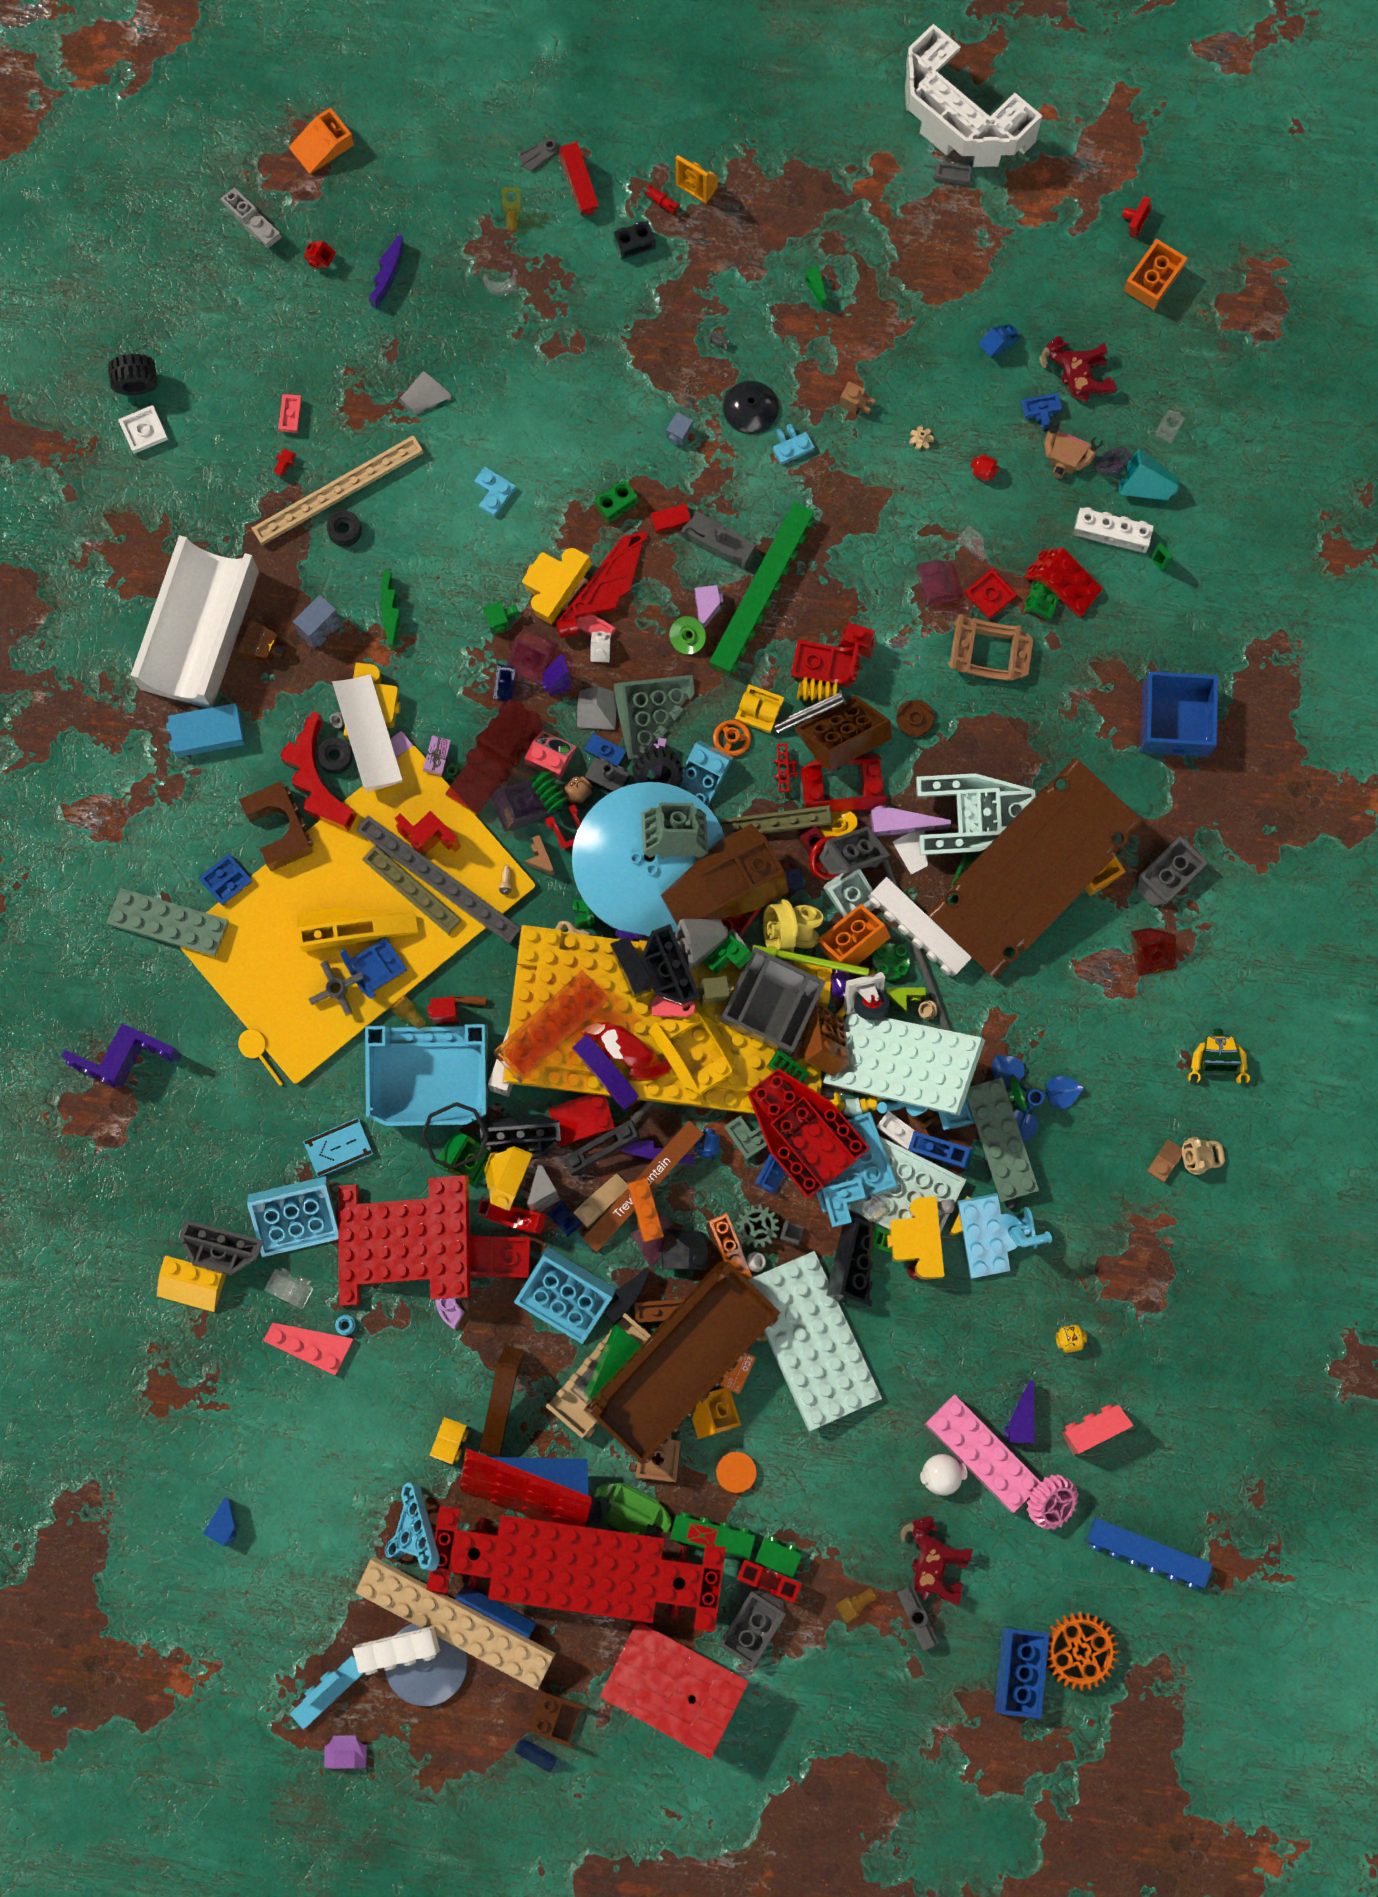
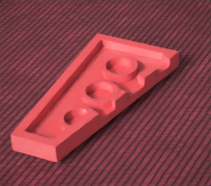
M272 1323L264 1339V1342L335 1376L354 1341L352 1338Z

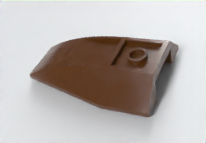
M750 824L718 841L708 850L706 856L695 862L660 896L678 926L681 919H724L756 911L785 895L789 890L785 871L769 842L761 832Z

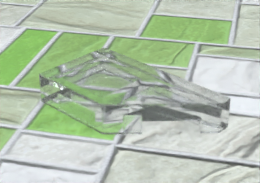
M968 525L957 537L956 541L983 562L985 560L983 536Z

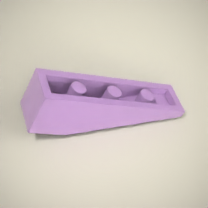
M877 806L870 813L872 832L876 837L949 829L951 825V820L895 808H886L885 806Z

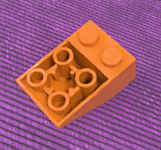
M330 107L313 119L289 146V149L306 171L312 174L354 146L351 132Z

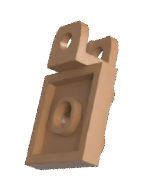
M670 1434L667 1437V1443L661 1448L658 1447L653 1452L654 1456L657 1453H661V1457L664 1458V1462L661 1461L660 1465H656V1462L652 1459L648 1463L644 1462L643 1464L637 1461L636 1478L676 1482L681 1441L671 1440Z

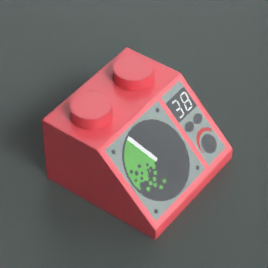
M542 730L532 742L524 758L525 764L541 772L551 771L552 773L549 776L561 780L577 746Z

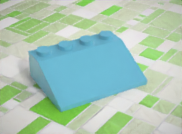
M326 1176L248 1194L247 1205L257 1239L263 1240L260 1249L262 1257L339 1239L336 1215Z
M547 1247L514 1303L583 1344L613 1298L616 1288Z

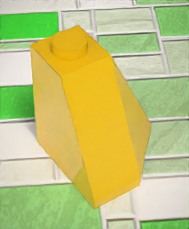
M515 1146L507 1148V1151L490 1153L484 1172L491 1204L510 1211L527 1171L532 1153Z

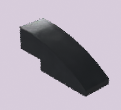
M648 1268L644 1269L615 1292L619 1299L604 1310V1313L613 1325L623 1318V1315L633 1307L639 1298L650 1273Z

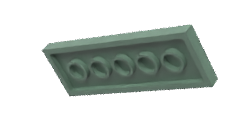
M120 888L106 923L115 928L216 958L229 921L221 917Z
M1003 1078L969 1087L966 1097L1000 1203L1038 1192L1039 1189Z

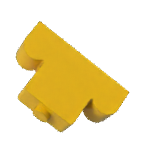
M569 548L563 552L562 561H559L542 552L535 562L528 567L527 574L522 582L526 591L535 595L531 600V606L538 618L551 625L553 624L592 566L588 555L577 549Z
M356 663L353 678L371 674L386 727L393 728L395 726L396 714H399L401 709L398 688L381 684L382 677L375 665ZM345 727L344 738L346 741H350Z
M936 1196L919 1197L914 1199L909 1206V1214L912 1218L896 1219L890 1222V1235H887L888 1248L891 1247L894 1262L918 1260L915 1266V1273L920 1279H940L944 1277V1266Z

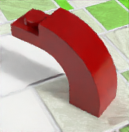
M481 1197L475 1215L485 1220L532 1234L541 1233L546 1214L525 1210L511 1206L510 1211L491 1204L490 1198Z

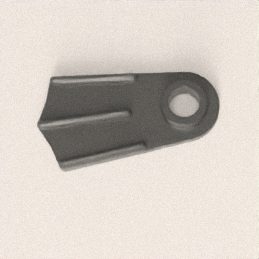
M546 139L519 153L521 166L533 172L558 151V143L554 139Z

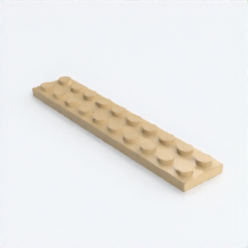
M373 1556L370 1559L355 1593L422 1629L434 1626L437 1637L538 1690L555 1655L554 1652L441 1592L426 1590L427 1585L378 1558Z

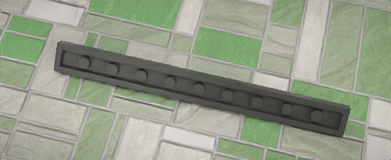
M367 816L356 829L357 833L510 945L521 932L519 926L370 816Z

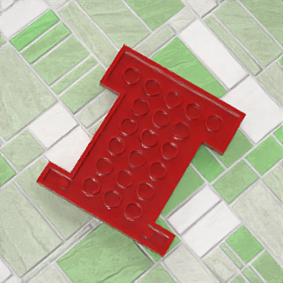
M469 1176L428 1178L429 1198L365 1204H360V1185L338 1186L339 1306L361 1305V1285L430 1280L431 1300L471 1297Z

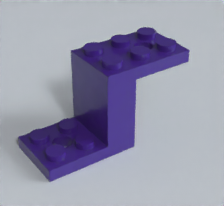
M121 1023L100 1066L67 1050L63 1051L61 1057L66 1060L65 1064L78 1072L83 1069L82 1072L86 1073L87 1076L96 1080L100 1077V1080L105 1084L115 1088L116 1085L123 1087L142 1048L152 1054L156 1051L163 1059L170 1062L173 1059L179 1062L182 1054L176 1048Z

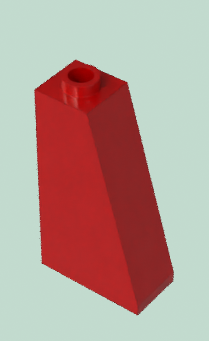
M578 142L561 146L558 157L579 213L586 216L594 214L599 205Z

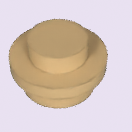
M926 1000L920 1004L918 1011L923 1019L931 1020L937 1015L938 1008L935 1002Z

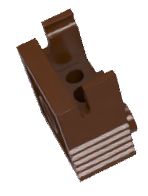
M543 1690L528 1732H533V1734L540 1735V1737L544 1736L548 1740L574 1749L575 1744H570V1739L580 1710L583 1708L587 1711L588 1707L582 1705V1703Z

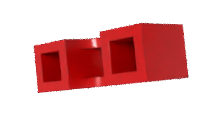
M745 1559L736 1578L792 1603H795L802 1583Z

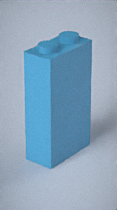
M236 703L168 716L169 722L166 723V728L172 738L169 741L171 752H174L177 758L245 745L240 710Z

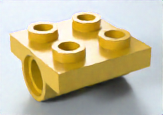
M748 685L741 699L735 720L771 734L784 697Z

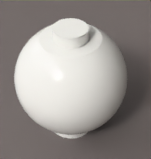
M938 1454L927 1460L920 1473V1478L929 1491L936 1495L944 1496L955 1492L960 1487L962 1480L967 1479V1469L964 1463L959 1464L952 1456Z

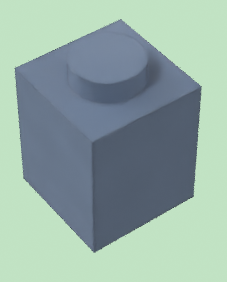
M677 412L666 429L668 441L672 444L683 446L693 429V420Z

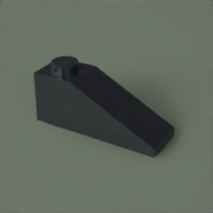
M629 937L610 943L632 999L651 992L653 986Z

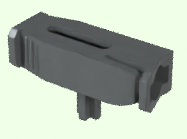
M697 511L681 531V537L685 538L688 535L690 541L698 547L727 562L739 564L744 570L757 549V543L753 542L751 544L740 533Z

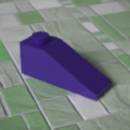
M563 654L559 655L543 672L544 680H541L543 690H548L549 696L571 690L569 670Z
M1034 1381L1026 1383L1007 1422L1008 1426H1004V1438L1008 1439V1443H1035Z

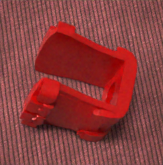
M573 804L568 807V812L579 829L581 825L578 817L579 810ZM552 816L546 818V826L548 829L553 830L558 839L559 847L562 850L573 848L575 838L565 842Z

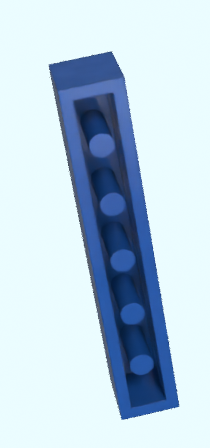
M1093 1518L1085 1542L1090 1543L1089 1547L1101 1552L1103 1548L1108 1550V1555L1120 1559L1123 1556L1129 1559L1128 1563L1140 1567V1564L1148 1566V1571L1158 1575L1161 1571L1167 1574L1166 1578L1175 1582L1181 1579L1187 1582L1186 1586L1198 1590V1587L1205 1588L1213 1565L1097 1518Z

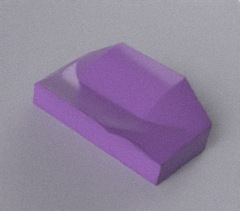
M356 1735L333 1736L331 1742L325 1746L324 1768L367 1767V1745L362 1744Z

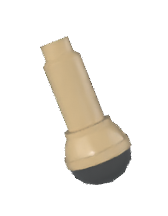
M505 865L499 892L503 895H508L512 891V886L510 883V866Z

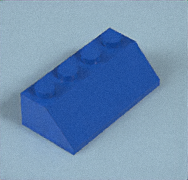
M465 1584L455 1598L456 1601L528 1639L537 1624L495 1600L488 1599L484 1594Z
M1007 1627L1002 1628L994 1712L1041 1719L1049 1633Z

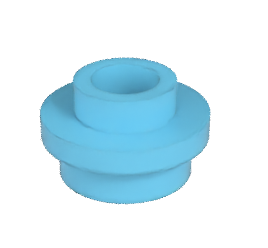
M349 1315L340 1316L335 1323V1328L341 1335H350L356 1327L355 1320ZM344 1322L349 1323V1327L347 1329H343L342 1324Z

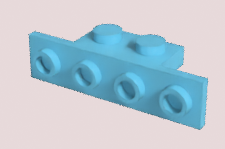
M353 1655L332 1673L330 1671L326 1672L320 1678L322 1682L317 1687L314 1685L304 1693L306 1698L302 1700L303 1702L290 1713L303 1730L363 1674L358 1672Z

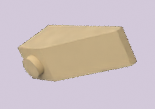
M616 1173L573 1212L574 1216L589 1229L627 1189L626 1182Z

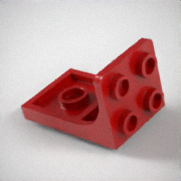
M1065 548L1042 550L1038 554V559L1035 563L1027 568L1024 578L1026 580L1038 581L1047 586L1077 617H1082L1103 588Z
M798 639L791 677L802 680L804 677H807L808 681H811L813 678L815 682L822 680V683L826 684L829 681L830 685L837 683L839 687L850 688L851 682H856L862 648L858 647V641L851 647H836Z
M470 1235V1277L529 1278L531 1238Z

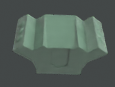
M659 802L658 808H649L641 813L643 853L649 858L658 854L662 858L673 856L687 859L695 855L700 859L708 854L706 814L701 809H696L693 803Z

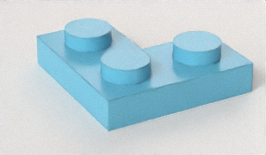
M485 466L474 480L477 486L488 492L479 504V508L495 518L515 491L516 486Z
M861 1178L821 1189L832 1228L852 1223L847 1203L866 1198Z

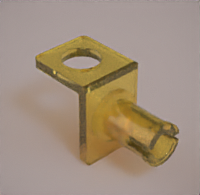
M519 187L502 188V210L506 213V230H518L517 213L522 212ZM510 191L516 193L517 198L514 202H509L506 199V194Z

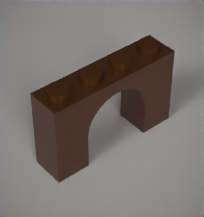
M282 781L239 799L250 823L272 813H281L289 818V829L284 837L260 848L270 871H274L314 853L311 848L314 845L309 834L306 835L304 831L307 829L303 818L299 819L297 815L300 812L296 802L292 803L290 799L293 794L289 786L285 787Z

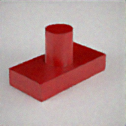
M1144 196L1137 210L1124 208L1122 218L1131 220L1129 224L1130 237L1137 239L1152 209L1151 198Z

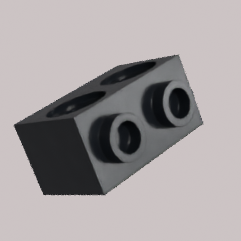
M648 221L637 222L633 226L622 227L613 232L614 242L621 260L656 249L655 238ZM623 240H628L629 242H628V243H623L622 241H623Z

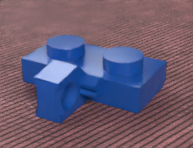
M1058 393L1021 400L1025 419L1035 417L1036 421H1040L1042 430L1050 429L1049 421L1050 418H1053L1052 414L1062 412Z

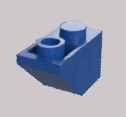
M1007 324L992 327L979 342V345L990 357L1000 355L1021 337L1014 326Z

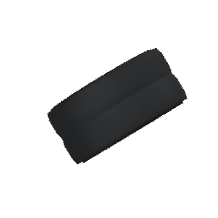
M346 510L337 511L327 521V533L331 541L336 545L348 547L359 540L362 528L358 517L354 513ZM343 524L349 526V530L345 533L339 531V527Z
M333 737L324 740L317 750V759L320 766L326 772L339 774L350 767L353 754L345 740ZM333 751L340 753L338 760L330 759V754Z

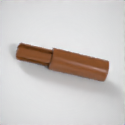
M454 996L457 1003L486 1006L487 997Z

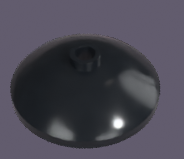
M744 381L736 384L728 391L723 402V413L726 421L732 428L745 434H757L767 430L775 422L779 410L778 399L773 390L757 381ZM753 400L754 403L750 404L748 403V401Z

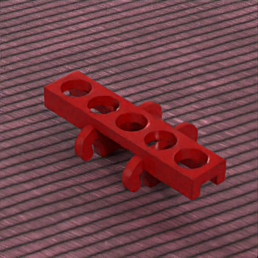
M777 743V759L773 760V764L778 763V775H775L774 779H778L779 793H789V777L795 778L799 776L795 768L798 762L795 760L788 761V743ZM781 746L785 747V752H780ZM784 755L785 759H780V756ZM780 765H786L787 769L785 771L780 770ZM789 766H791L792 773H789ZM782 783H786V789H781Z

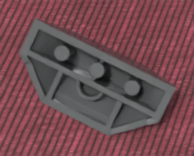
M189 1220L185 1221L179 1237L192 1265L227 1275H233L257 1260L263 1244V1240Z

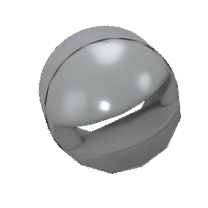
M335 712L330 716V723L333 727L340 728L345 724L341 712Z
M954 1199L938 1201L940 1211L944 1214L952 1213L955 1207Z

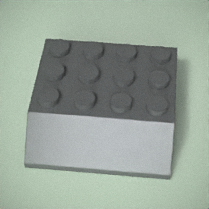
M754 947L752 951L754 956L745 964L719 1022L790 1056L795 1050L826 982Z

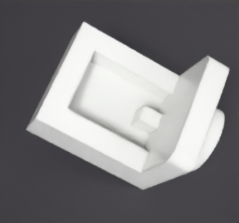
M604 631L592 632V662H610L611 633Z

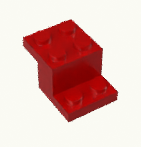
M431 810L414 826L401 813L394 818L397 823L395 826L398 829L397 832L404 839L408 837L411 846L418 853L422 851L424 854H427L440 840H442L441 843L448 850L452 849L456 852L461 847L458 837Z

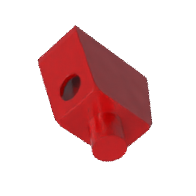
M848 623L842 631L837 647H851L858 641V647L862 648L861 656L871 659L877 643L875 631Z

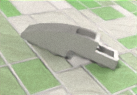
M235 188L220 198L232 215L259 243L262 242L269 248L282 238L280 232L260 215L256 207Z

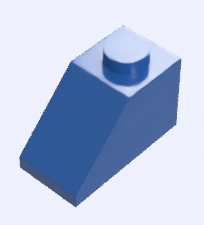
M224 1497L203 1534L222 1546H227L236 1539L238 1526L232 1500Z

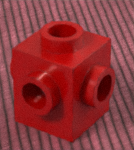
M324 241L311 242L306 247V253L303 258L308 261L312 268H328L336 251Z

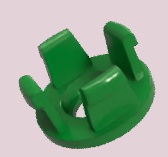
M583 899L573 900L574 912L587 913L575 917L576 929H592L591 924L595 923L594 913Z

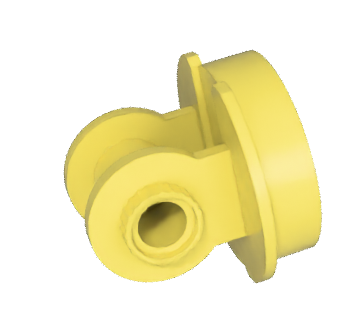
M786 899L779 900L777 904L768 905L763 915V935L766 946L768 948L769 946L777 947V950L794 953L795 946L799 948H812L816 946L819 935L814 928L822 924L823 914L812 906L800 905L793 908Z

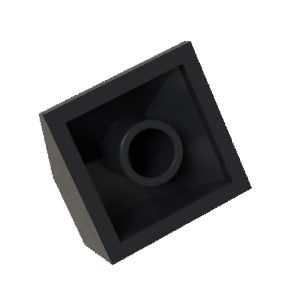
M664 1229L662 1269L691 1272L707 1271L708 1248L703 1232Z

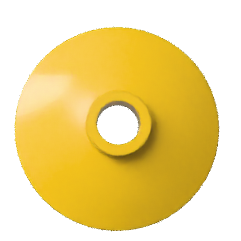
M851 811L831 813L832 826L819 827L824 837H838L853 832L857 827V818Z

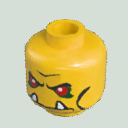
M1078 1325L1063 1326L1056 1333L1057 1346L1066 1353L1082 1350L1084 1343L1087 1342L1085 1330L1082 1331Z

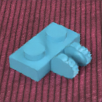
M788 424L786 427L791 439L786 441L783 431L781 429L776 430L781 443L773 446V452L780 465L814 451V446L807 432L796 436L794 428L791 424Z

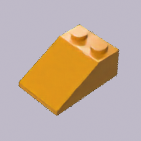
M677 155L675 158L676 186L702 202L707 203L718 188L717 176L713 172H707L702 169L698 163L691 162Z

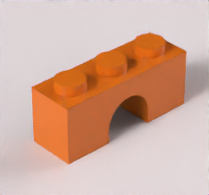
M642 1178L626 1183L636 1212L642 1241L647 1242L664 1237L648 1179Z

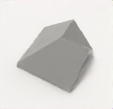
M599 686L579 691L577 728L615 730L617 711L615 692Z

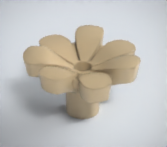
M919 426L917 431L912 430L910 432L913 438L909 440V443L911 445L916 444L915 448L917 450H920L922 446L927 450L930 447L929 442H933L934 437L930 435V429L923 430V427Z

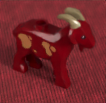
M1056 336L1042 351L1040 356L1041 366L1044 369L1046 368V364H1048L1046 358L1058 363L1064 373L1061 376L1063 386L1066 385L1068 394L1073 398L1086 403L1089 400V394L1116 393L1115 381L1111 380V377L1105 378L1100 383L1092 379V367L1107 365L1104 355L1108 353L1106 343H1102L1097 348L1087 351H1063L1062 348L1069 346V343H1065L1061 336Z
M932 1516L919 1518L908 1523L902 1528L900 1537L905 1542L907 1533L911 1532L920 1547L918 1559L914 1558L911 1571H914L913 1580L916 1591L922 1594V1599H927L931 1593H935L943 1600L959 1606L963 1583L959 1582L948 1585L942 1580L946 1564H953L967 1569L973 1549H954L929 1535V1530L938 1531L934 1526V1518Z

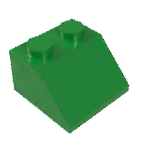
M454 1130L438 1160L456 1165L478 1155L481 1144L469 1136ZM484 1149L479 1159L457 1169H450L437 1163L434 1165L452 1176H469V1185L475 1187L492 1152Z

